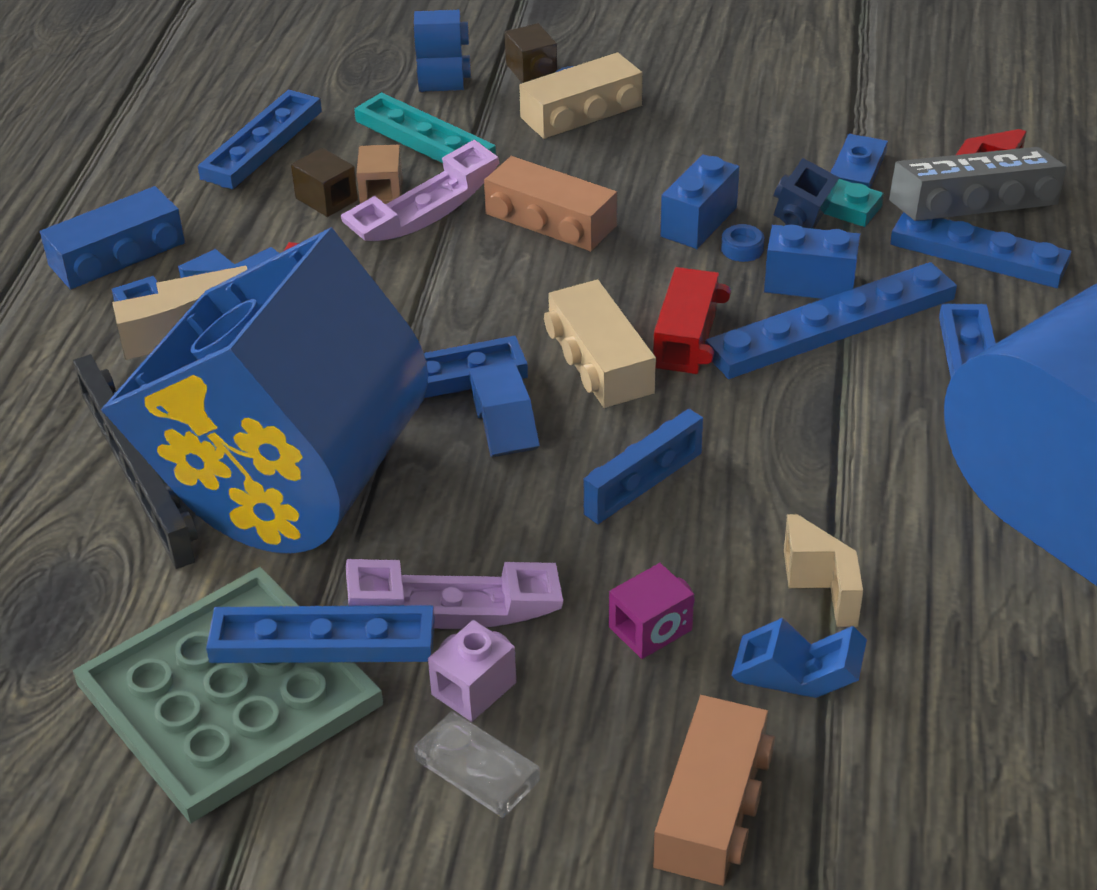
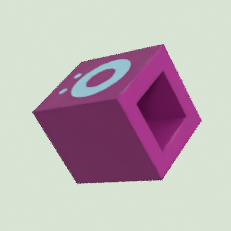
M658 563L609 591V628L641 659H644L692 631L694 593L684 579L676 578L666 567Z

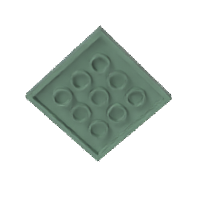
M261 567L245 574L73 670L79 688L190 824L383 705L382 690L354 662L209 663L206 646L214 607L298 606Z

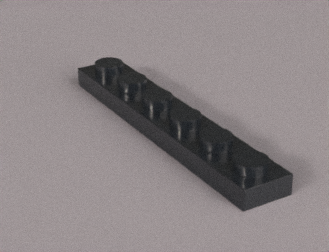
M91 354L74 359L73 363L81 394L175 569L195 563L191 542L198 539V534L191 515L188 511L179 512L178 509L181 506L177 494L166 482H162L161 476L101 410L116 393L109 370L104 369L100 371Z

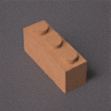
M510 156L484 179L487 215L571 245L592 251L617 226V191Z
M700 695L655 829L653 868L724 886L730 863L741 865L749 829L741 827L744 815L753 817L756 815L762 790V781L755 780L758 769L768 771L774 750L775 736L766 734L768 710Z

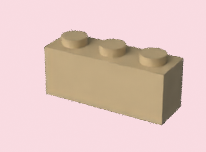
M617 52L519 84L520 117L545 139L642 106L643 72Z
M598 279L549 293V312L544 314L546 330L552 339L556 338L562 346L567 363L575 365L580 372L586 391L589 393L593 392L603 408L655 393L656 357Z

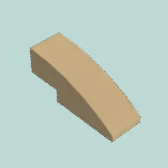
M247 266L157 282L158 294L112 302L125 360L149 355L206 290L248 270Z

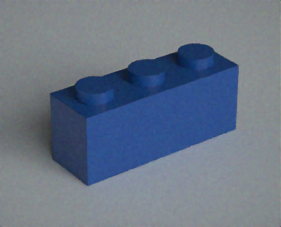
M156 186L40 230L48 265L70 290L185 243L179 209Z

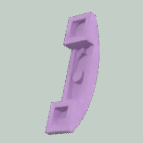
M473 140L442 157L444 171L387 204H384L374 196L342 214V222L365 241L388 240L418 231L443 218L472 196L484 184V179L497 168L499 158L479 142Z
M346 560L349 606L434 605V628L463 629L472 620H475L484 627L507 625L549 614L561 609L563 604L556 563L504 562L502 576L489 577L401 575L400 560Z

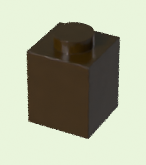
M539 23L505 31L506 65L522 83L557 71V43Z
M320 148L291 164L295 198L324 216L329 217L358 200L354 165L326 149Z

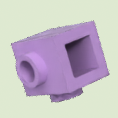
M472 620L457 634L447 637L439 649L428 658L431 695L471 722L516 683L515 646L503 634L496 631L492 632L475 620Z

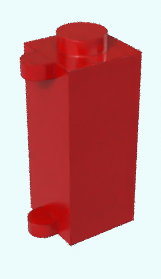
M675 267L654 330L653 355L656 357L655 368L698 374L701 364H709L712 361L714 350L711 346L706 345L705 341L709 338L717 310V303L728 302L731 295L730 287L719 283L718 272Z

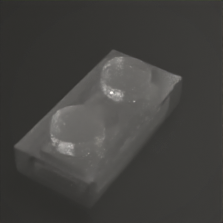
M451 711L414 746L416 761L502 818L540 781L538 765L454 711Z

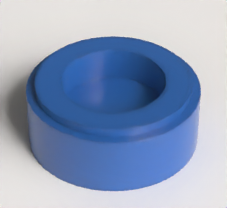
M733 225L722 233L721 251L727 258L734 261H753L763 254L764 234L761 230L751 225Z

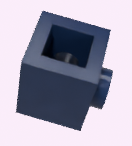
M802 158L790 176L785 174L777 185L773 196L778 198V202L773 215L781 219L786 225H798L802 228L814 229L829 207L840 177Z

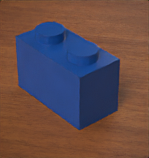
M702 154L662 194L660 237L698 249L737 208L740 166L723 161L716 156Z
M772 225L767 249L764 292L825 299L853 289L860 233H850L840 229L802 228L798 225Z

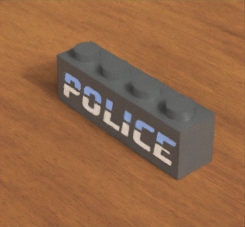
M1039 147L896 161L889 201L914 221L1058 205L1067 166Z

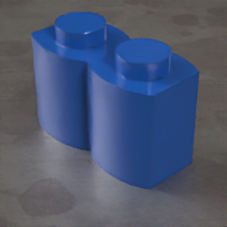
M460 10L414 11V38L419 92L464 90V78H471L470 55H463L462 45H469L468 21L461 22Z

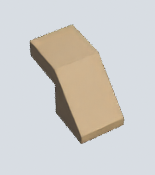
M798 514L787 515L784 557L788 587L831 588L836 626L858 627L863 586L857 552Z

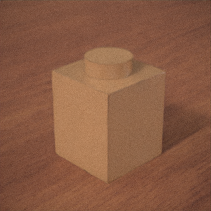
M400 145L359 146L357 181L360 204L374 196L384 204H387L402 195L403 176Z

